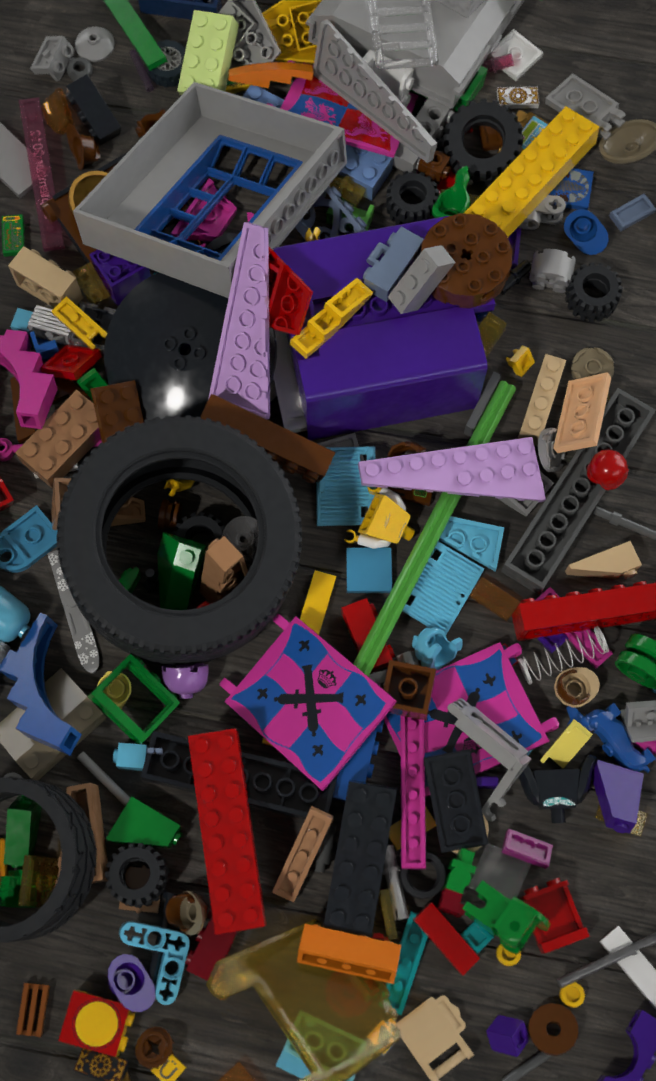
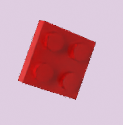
M66 344L40 368L42 373L52 374L54 377L77 380L90 367L94 366L102 355L100 349L91 350L87 347Z

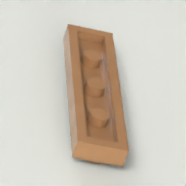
M311 806L272 893L289 901H295L332 822L333 815Z

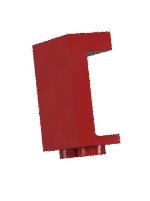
M560 877L546 882L548 887L541 890L538 889V886L524 890L525 895L519 897L521 901L540 912L551 925L548 931L537 927L533 932L541 954L590 937L587 927H583L568 889V880L561 882Z

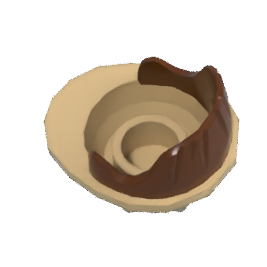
M570 668L562 671L556 677L554 690L556 697L564 705L573 708L582 707L596 696L599 691L600 682L597 675L588 668Z

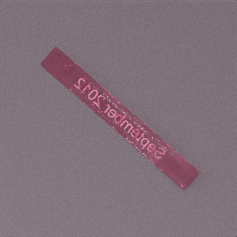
M37 97L19 100L43 250L45 252L64 249L60 224L58 221L51 224L40 207L41 204L50 200L56 194L40 99Z

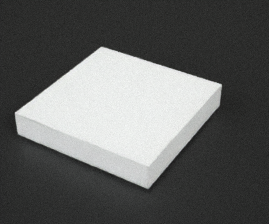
M513 29L496 45L492 53L487 56V59L517 81L543 56V52Z

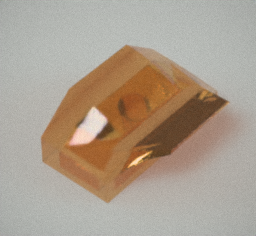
M57 88L44 101L41 108L46 123L55 133L63 135L67 131V125L74 122L63 89Z

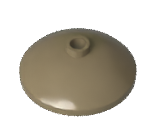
M643 119L626 121L620 128L616 126L608 131L611 133V136L607 140L601 138L599 143L601 156L609 162L615 164L638 162L648 157L656 149V123Z

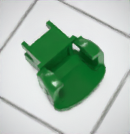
M483 880L475 891L479 893L477 897L485 902L486 906L482 909L477 908L467 901L462 908L466 911L465 915L488 931L492 936L496 935L499 937L500 943L505 950L513 954H519L537 927L548 931L551 926L549 921L540 912L515 896L512 900L507 898Z

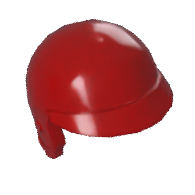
M606 449L599 451L592 457L587 466V477L591 482L600 484L605 490L616 489L624 483L628 476L629 470L626 459L615 450Z

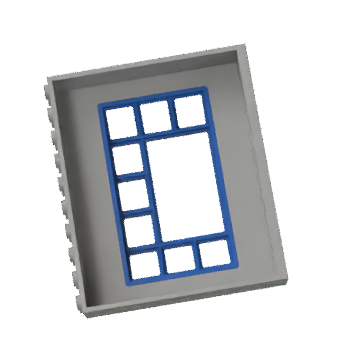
M194 82L73 210L84 245L229 298L242 230L222 254L186 240L234 185L270 196L249 222L267 227L269 247L272 250L279 247L347 164L344 128ZM223 146L242 151L232 174L214 168ZM249 154L268 159L259 183L240 177ZM275 163L292 167L293 170L277 189L266 186ZM209 176L226 181L215 195L198 190ZM191 197L208 202L196 216L180 211ZM172 218L189 223L178 237L161 232Z

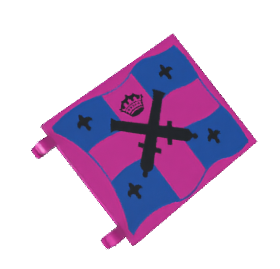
M277 614L273 618V622L284 630L237 687L226 678H223L219 685L231 694L225 702L315 785L324 791L397 701L298 617L295 616L289 623L280 614Z
M499 642L436 671L427 721L424 720L425 757L470 749L475 775L501 764L454 725L458 718L448 711V705L460 698L464 699L472 707H476L528 751L549 742L546 733L558 729L559 722L556 717H553L542 724L540 723L509 659L522 654V648L519 643L513 644L504 650ZM387 713L383 719L401 757L400 715ZM425 770V798H426V797L430 796V791H429L428 780H427V775H426V770Z

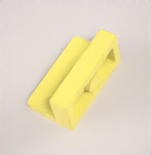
M573 719L540 761L544 763L550 757L564 769L590 739L592 733Z

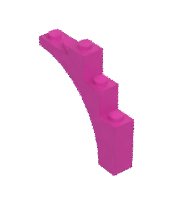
M6 330L4 336L0 335V364L13 374L20 385V399L16 410L20 426L42 429L58 390L54 375L42 373L40 368L43 365L41 354L30 352L32 346L27 332Z

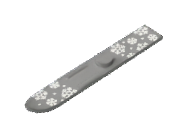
M58 550L47 553L78 658L87 672L95 673L99 668L100 657L91 625L80 612L66 584L59 563Z

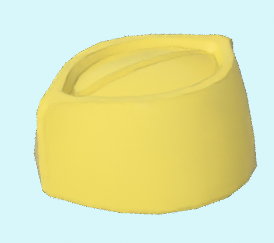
M107 671V672L104 674V676L99 680L98 685H99L112 671ZM120 673L103 692L122 709L131 695V682L125 674Z

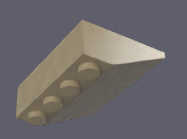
M62 668L45 682V690L50 705L57 716L82 734L76 746L107 719ZM17 707L0 722V743L32 780L38 781L67 754L30 739L18 731L16 726L25 710Z

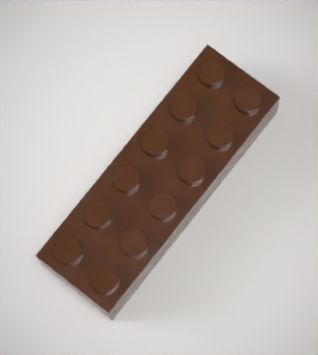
M211 394L201 415L202 420L208 418L215 422L219 421L223 426L227 424L231 428L238 429L240 434L248 435L249 438L257 442L259 447L262 446L272 456L273 462L276 461L282 466V470L290 474L296 472L302 475L303 480L312 484L314 482L319 483L325 477L336 453L214 394Z

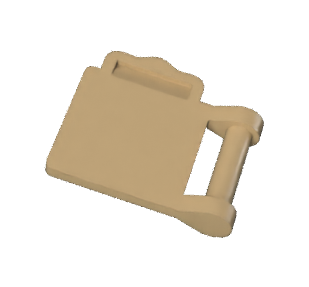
M440 996L436 1000L430 997L394 1025L395 1030L431 1081H440L439 1079L464 1059L468 1058L469 1060L474 1056L459 1034L466 1027L465 1022L460 1016L459 1008L451 1004L446 996ZM457 1043L461 1049L436 1069L432 1070L429 1063Z

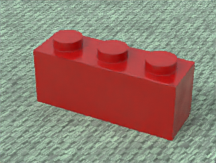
M367 598L341 607V614L357 653L361 650L376 621L375 616H378L374 604H369ZM385 644L371 673L388 667L389 660L395 657L390 644Z

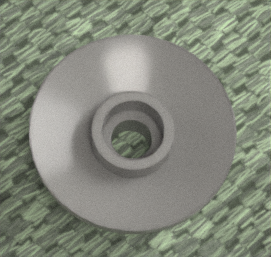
M102 27L86 28L78 34L75 40L77 54L90 62H98L108 58L115 47L112 34Z

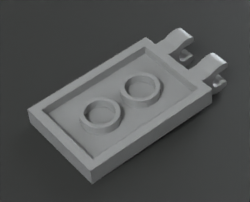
M573 73L545 97V103L559 113L567 106L600 126L598 134L603 140H607L611 136V133L608 131L612 126L607 122L611 120L618 128L625 123L622 118L626 114L618 109V102Z

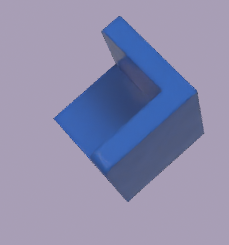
M34 331L30 332L35 351L41 354L43 362L49 360L59 351L55 340L40 339L36 337Z

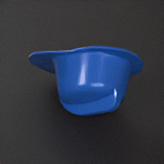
M580 209L573 211L566 217L564 231L581 252L595 255L606 248L609 240L608 232L593 213Z

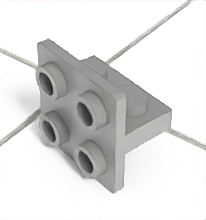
M656 700L626 703V709L620 710V716L631 742L656 741Z

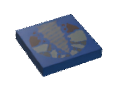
M572 168L548 195L562 197L566 203L565 208L588 210L594 172Z

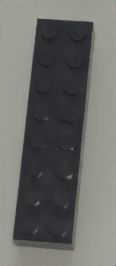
M153 731L149 748H162L163 754H156V752L154 754L147 753L141 778L147 782L196 793L188 739ZM241 752L249 806L301 819H306L311 806L329 814L337 775L325 790L322 791L294 764Z

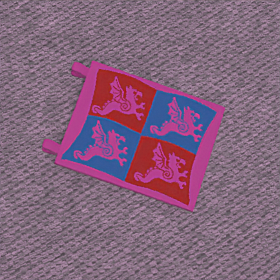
M314 75L312 80L296 77L280 108L344 128L346 145L394 158L400 144L397 139ZM409 93L411 99L406 108L412 114L419 95Z

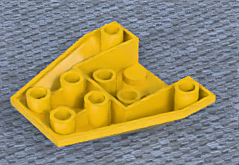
M281 0L262 13L281 50L280 55L275 61L287 62L292 60L297 63L314 64L317 45L308 42L309 26L306 25V21L322 0Z

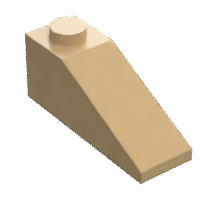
M631 541L572 563L568 565L565 572L567 575L612 579L624 576L625 579H628L638 574L637 571L642 564Z

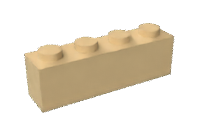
M545 354L518 439L532 437L534 446L538 447V439L541 431L545 429L566 360Z

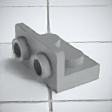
M46 36L30 69L34 74H50L55 81H60L75 50L64 36Z

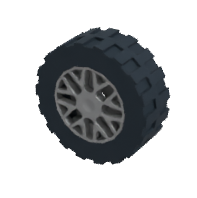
M174 40L159 41L157 44L166 56L167 62L151 71L147 68L148 76L159 86L175 87L179 84L186 47L184 48L181 43H177Z

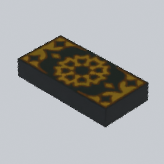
M82 1048L73 1071L99 1081H123L130 1062L119 1057Z

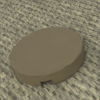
M584 348L572 360V377L575 380L608 372L612 378L614 374L613 359L606 351L600 348Z

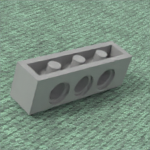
M428 98L415 118L432 138L436 140L441 138L445 130L444 126L450 122V116L455 112L453 109ZM400 142L393 158V166L404 172L412 173V170L416 171L418 169V162L421 158Z

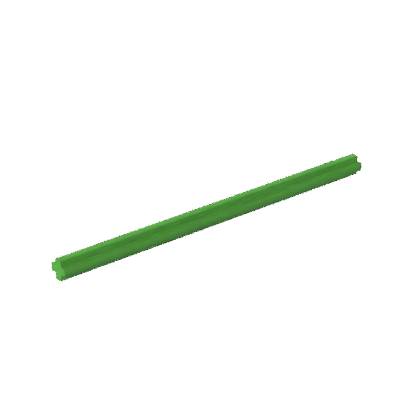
M506 381L499 382L466 446L489 443L516 390L514 385H510ZM442 492L353 663L366 676L369 677L462 495Z

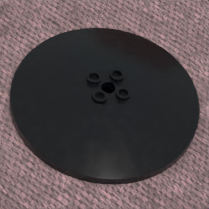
M159 272L148 277L133 288L120 303L111 319L104 346V364L109 385L135 380L143 422L146 419L151 420L155 417L162 419L169 415L170 417L180 415V417L185 418L186 415L201 417L209 398L228 298ZM269 327L271 385L276 368L277 343L274 328ZM189 344L191 352L186 356L181 355V347Z

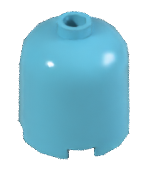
M0 586V641L11 642L18 636L23 638L29 631L30 627L27 624L30 621V611L25 604Z

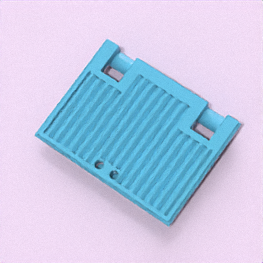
M375 446L325 447L336 453L325 477L319 483L316 482L317 526L361 525L364 517H361V507H368L369 509L375 496L368 492L367 487L375 490L376 487L361 485L358 462H360V455H367V460L376 459Z
M438 541L411 593V596L415 597L411 606L406 604L402 612L429 628L442 629L447 634L483 573L484 568ZM435 550L441 552L437 561L431 558Z

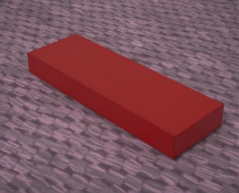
M432 902L413 918L415 923L460 975L463 976L480 959Z

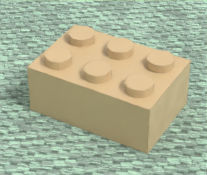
M23 246L8 265L17 286L54 308L66 296L76 305L83 298L80 286L76 280L77 277L69 270L64 271L60 269L53 260L49 259L47 261L42 258L41 254L34 249L29 250Z

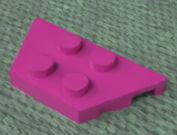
M208 179L201 191L213 195L218 191L211 179ZM226 195L187 240L211 242L224 233L237 213V208L231 201L227 200ZM195 198L186 213L196 216L208 202ZM180 220L172 230L171 236L178 237L189 223Z

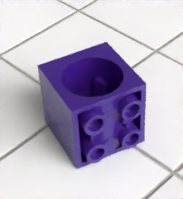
M96 250L89 254L97 277L103 286L107 288V292H109L117 306L120 305L133 288L151 276L149 268L106 252Z

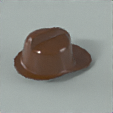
M68 124V143L81 171L84 165L100 160L99 148L91 136L78 134L74 125Z

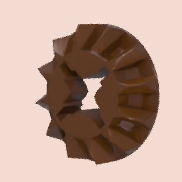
M152 1027L141 1034L136 1043L135 1053L137 1060L142 1066L148 1069H159V1066L168 1063L169 1056L173 1054L172 1045L174 1044L170 1033L161 1027ZM150 1042L157 1045L160 1044L158 1046L160 1054L152 1052L153 1048Z

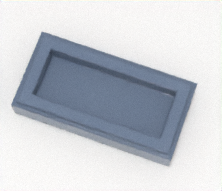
M642 194L610 212L609 217L621 232L655 213L656 208L647 196Z

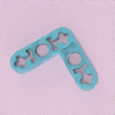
M135 921L123 923L119 929V936L125 944L163 952L155 984L156 999L163 1005L173 1003L178 995L190 942L188 937L181 931ZM130 926H133L135 932L142 933V928H145L143 943L139 942L141 939L139 936H132L131 939H127L124 931L129 930ZM153 931H158L161 934V940L156 945L149 944L147 940L148 935ZM166 933H169L168 939L177 940L178 936H181L184 945L175 949L172 943L166 942ZM170 961L178 963V970L175 974H167L165 971V966ZM163 977L175 980V983L171 981L169 983V990L172 994L167 995L166 999H163L162 994L159 993L160 990H165L167 982L162 980Z

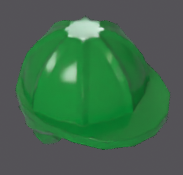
M468 166L459 169L455 176V184L439 195L432 207V215L435 218L453 216L460 213L464 214L470 207V197L466 191V186L470 179Z

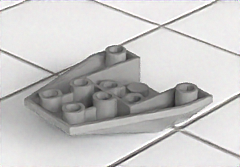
M228 0L218 14L233 16L239 24L230 69L249 64L274 62L280 55L281 50L256 0Z

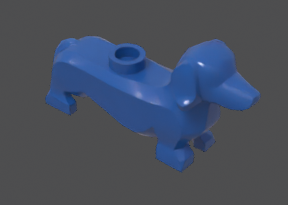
M615 703L608 706L605 710L596 709L585 716L575 707H566L570 718L567 725L575 719L588 731L597 734L604 743L602 745L603 751L609 757L613 756L621 767L637 772L642 770L646 773L650 772L647 765L656 758L648 748L641 753L634 748L626 727L616 719L621 714V711Z

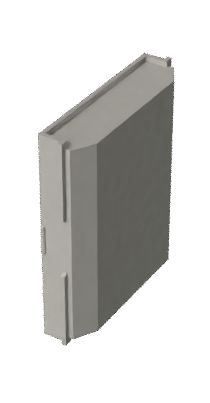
M322 0L306 21V25L309 26L308 42L317 45L320 23L327 19L362 58L369 50H372L414 68L412 76L414 84L411 90L453 109L487 56L492 53L502 38L503 32L525 0H483L468 18L436 0Z

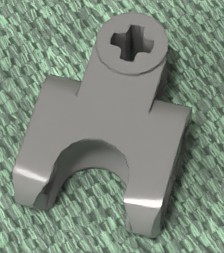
M547 195L517 228L534 230L539 227L540 222L550 225L560 223L566 207L564 199L557 195Z

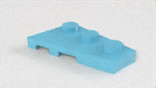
M451 516L439 540L496 572L504 527Z

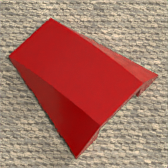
M269 247V327L274 328V330L300 335L313 291Z

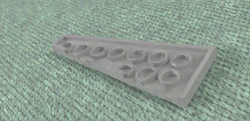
M327 19L321 21L313 75L426 163L432 161L437 142L333 24Z

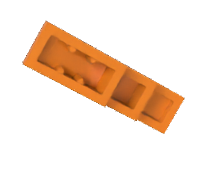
M293 62L257 63L229 69L228 81L269 88L270 81L290 84L292 77L312 80L314 71L313 66Z

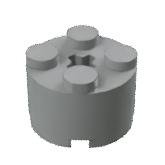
M544 249L543 253L539 254L538 251H535L529 280L533 283L532 287L538 290L548 287L553 288V291L557 293L566 292L567 286L572 282L571 276L574 273L575 257L572 256L571 259L567 257V252L557 249Z

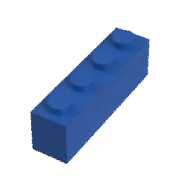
M384 719L381 720L339 771L333 800L345 803L349 779L366 782V778L372 777L374 764H370L372 755H377L379 742L375 741L377 732H382Z

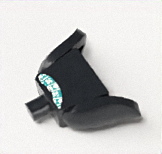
M589 754L582 761L579 769L531 771L527 765L519 776L524 794L533 805L539 806L540 810L551 809L552 823H566L565 809L576 808V805L582 803L587 796L597 756Z

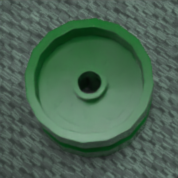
M631 634L625 644L627 651H621L614 664L631 680L645 687L656 689V641L644 635Z

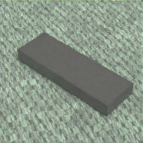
M493 372L466 424L464 434L472 436L500 382V374Z

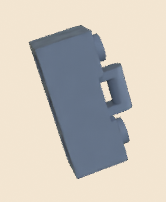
M401 226L397 233L393 232L387 241L389 247L381 242L376 245L366 260L373 267H368L363 275L364 284L373 291V295L388 302L389 294L420 255L423 238ZM382 253H384V256H383L382 259L379 261V260H378L379 257L381 256Z

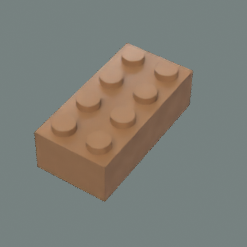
M76 390L45 421L43 428L38 429L15 452L20 462L52 489L54 478H63L101 439L94 404Z

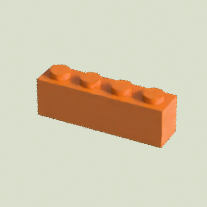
M305 924L297 962L394 984L401 945L388 940L381 941L368 936H358L331 930L317 924Z

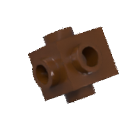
M435 150L432 161L426 163L423 159H420L418 162V174L421 172L425 173V177L430 176L432 182H436L439 185L443 178L446 179L451 172L450 157L441 151Z

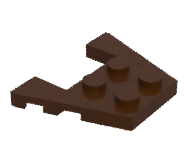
M12 377L10 381L16 436L21 444L27 441L36 431L34 428L20 426L16 414L20 399V385L17 379ZM54 377L58 390L52 405L69 398L76 390L92 402L90 397L72 380Z

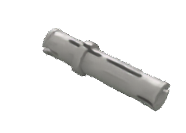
M388 845L382 874L386 878L394 921L409 918L400 879L399 872L401 868L396 861L394 845Z

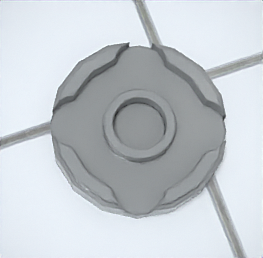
M555 428L543 429L538 439L539 458L542 466L548 472L559 471L563 467L561 459L565 457V452L556 453L553 449L557 431Z

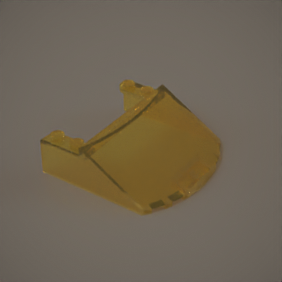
M316 919L216 962L206 984L210 992L218 999L225 1000L238 992L247 990L251 986L254 987L311 1073L298 1081H347L400 1039V1029L397 1028L396 1023L398 1015L396 1009L392 1008L389 1000L390 993L384 982L297 962L304 925L317 924L322 926L323 923Z

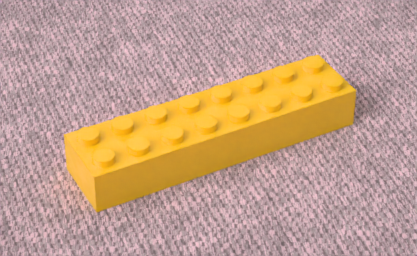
M565 106L464 214L480 215L495 222L509 237L596 144L600 126Z

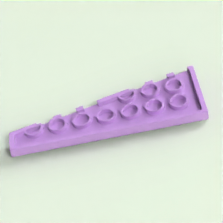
M244 222L209 398L211 394H214L267 420L270 418L268 228Z
M532 437L358 462L362 486L404 488V490H426V492L437 491L477 497L490 496L498 499L512 498L519 501L533 500L544 502L546 500Z

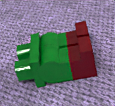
M461 848L457 853L456 859H452L449 863L447 870L450 873H448L437 905V909L440 912L457 918L464 915L465 911L462 909L464 904L460 902L465 887L469 885L471 876L476 871V867L472 865L474 852Z

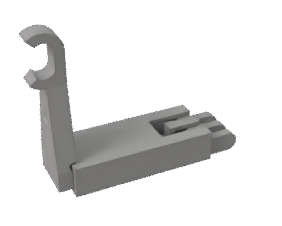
M460 698L448 705V711L458 718L454 725L508 769L482 807V813L488 821L492 822L496 817L495 814L490 812L491 805L493 803H496L499 807L506 805V801L503 799L504 795L532 759L527 755L529 752L476 707H472L468 702Z

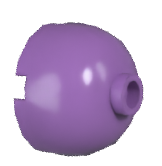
M171 664L162 666L164 685L172 693L179 694V698L182 699L193 698V693L200 692L208 681V664L176 665V668H173Z

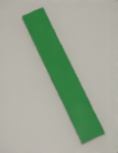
M103 0L149 71L167 62L166 56L128 0Z

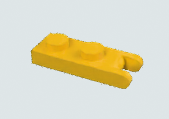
M67 296L51 311L59 321L91 350L96 348L91 340L98 333L104 338L107 336V333Z

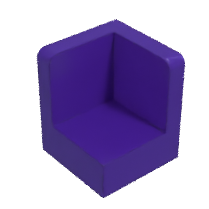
M498 1015L486 1030L491 1049L495 1052L518 1057L529 1041L523 1020Z

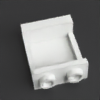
M369 50L363 57V60L401 103L407 107L411 99L409 90H411L414 84V78H412L414 68Z

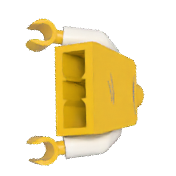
M367 487L368 492L375 496L358 530L360 535H357L353 530H347V532L354 534V538L351 541L344 540L350 544L358 542V545L372 549L388 547L391 543L398 544L401 537L410 541L414 536L415 529L407 526L410 514L406 512V506L400 495L388 488L378 487L372 490Z

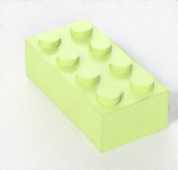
M194 10L177 89L180 95L194 82L222 91L226 90L228 71L231 66L239 24L233 16Z

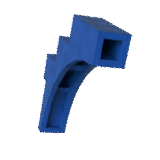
M40 613L33 622L18 651L9 650L6 657L2 660L0 671L9 679L16 681L7 699L18 708L25 710L16 729L26 737L70 756L82 734L71 725L62 721L50 705L45 690L44 665L48 646L57 628V624L47 615Z

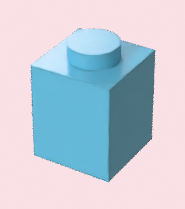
M119 743L118 749H114L113 763H116V767L120 770L142 771L147 748L149 747L142 744Z

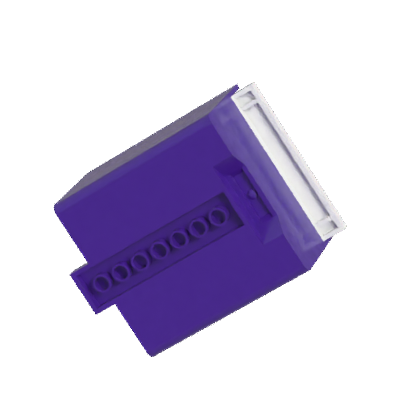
M449 216L273 248V251L313 291L302 330L307 326L308 321L324 309L325 303L353 280L358 278L364 283L363 275L366 269L373 267L366 260L379 242L389 247L387 241L393 232L397 233L401 226L424 239L432 226ZM382 253L381 256L379 257V259H378L379 261H380V260L382 259V257L384 256V253ZM430 294L419 310L400 314L390 299L388 302H385L379 297L372 295L329 340L307 359L290 345V340L295 336L294 334L274 330L277 343V360L273 379L283 427L294 433L307 431V439L315 440L475 409L480 399L488 368L475 313L494 310L495 300L492 299L489 303L474 308H459V305L445 304L438 301Z

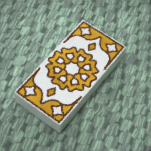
M538 87L497 88L499 106L502 107L506 104L510 109L538 108Z

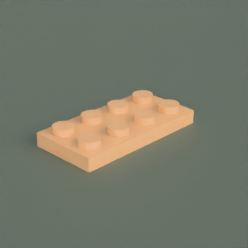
M608 372L568 381L553 446L556 453L597 446L611 382V376Z

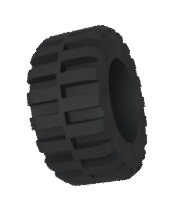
M481 98L480 103L472 100L468 102L466 107L461 105L458 108V112L450 116V122L445 127L443 149L444 153L450 157V166L455 174L462 167L468 166L469 178L473 180V184L479 185V181H485V185L491 184L492 180L497 179L521 154L523 145L521 122H517L518 116L515 112H509L510 107L506 104L501 107L499 106V101L494 99L492 103H488L487 98ZM489 126L499 132L503 145L500 152L493 157L486 159L476 158L470 155L464 148L463 140L465 134L474 127Z

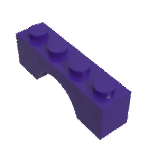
M636 1010L625 1030L633 1044L631 1064L619 1075H600L598 1081H644V1078H642L646 1068L650 1069L656 1059L654 1055L656 1051V1018L643 1010Z

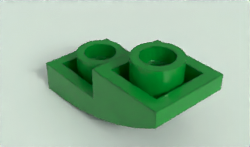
M137 566L134 569L129 568L121 574L122 578L119 579V582L132 594L142 574Z

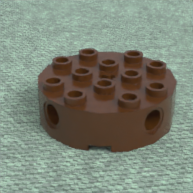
M460 213L443 218L429 229L422 242L421 252L425 248L442 245L456 262L431 293L436 300L445 304L459 305V308H474L489 303L501 293L512 266V247L507 235L495 222L480 215Z

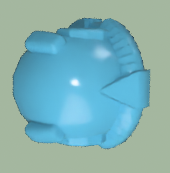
M425 628L418 636L414 635L412 640L415 656L418 660H421V666L436 670L451 662L456 657L457 652L461 650L463 644L461 638H456L451 642L448 641L444 630L438 628Z

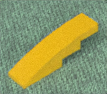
M356 278L325 303L324 309L308 321L307 326L301 330L300 335H295L291 338L290 345L307 359L373 295V291Z

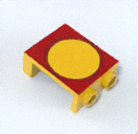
M73 990L58 1041L117 1057L120 1055V1052H124L126 1049L128 1037L125 1036L127 1026L131 1027L133 1024L135 1012L126 1009L119 1002L87 994V992L81 990Z

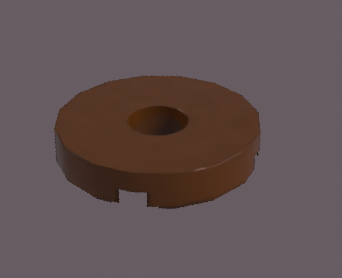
M549 1003L540 1006L534 1011L529 1021L530 1038L535 1047L546 1055H563L574 1047L578 1039L579 1027L575 1016L568 1008L560 1004ZM548 1024H558L561 1029L558 1036L549 1035L546 1030Z

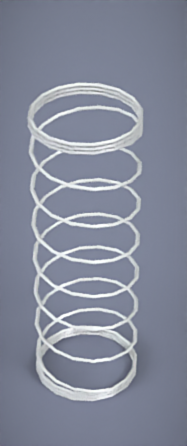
M598 626L594 627L596 638L604 653L609 652L602 631ZM588 633V636H589V639H590V642H591V645H592V649H593V644H594V642H593L592 638L590 637V635H589V633ZM576 634V637H577L578 642H579V645H580L581 642H580V640H579V638H578V636H577V634ZM565 639V640H566V643H567V646H568V649H569V652H570V656H571V660H572V666H570L567 662H566V664H567L569 667L572 668V667H573V659H572V655H571V651H570L571 647H570V645H569L567 639ZM555 643V646H556V649H557V652H558V655H559V659H560V663H561V671H562V662H561V658H560V655L562 656V654H561V652L559 651V649H558V647H557V645H556V643ZM534 652V656H535V659H536V662H537V665H538L539 659H538L537 655H536L535 652ZM548 654V655H547V659H548V662H549L550 671H551V675H552L551 665H550V661H549V658H548L549 654ZM524 656L523 659L518 658L523 675L530 685L532 684V679L526 665L527 661ZM538 665L539 674H540V679H538L537 677H536V679L540 681V680H541V673H540V668H539V665Z

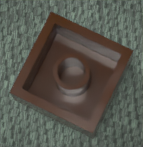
M389 660L383 690L397 702L388 713L427 721L436 669Z

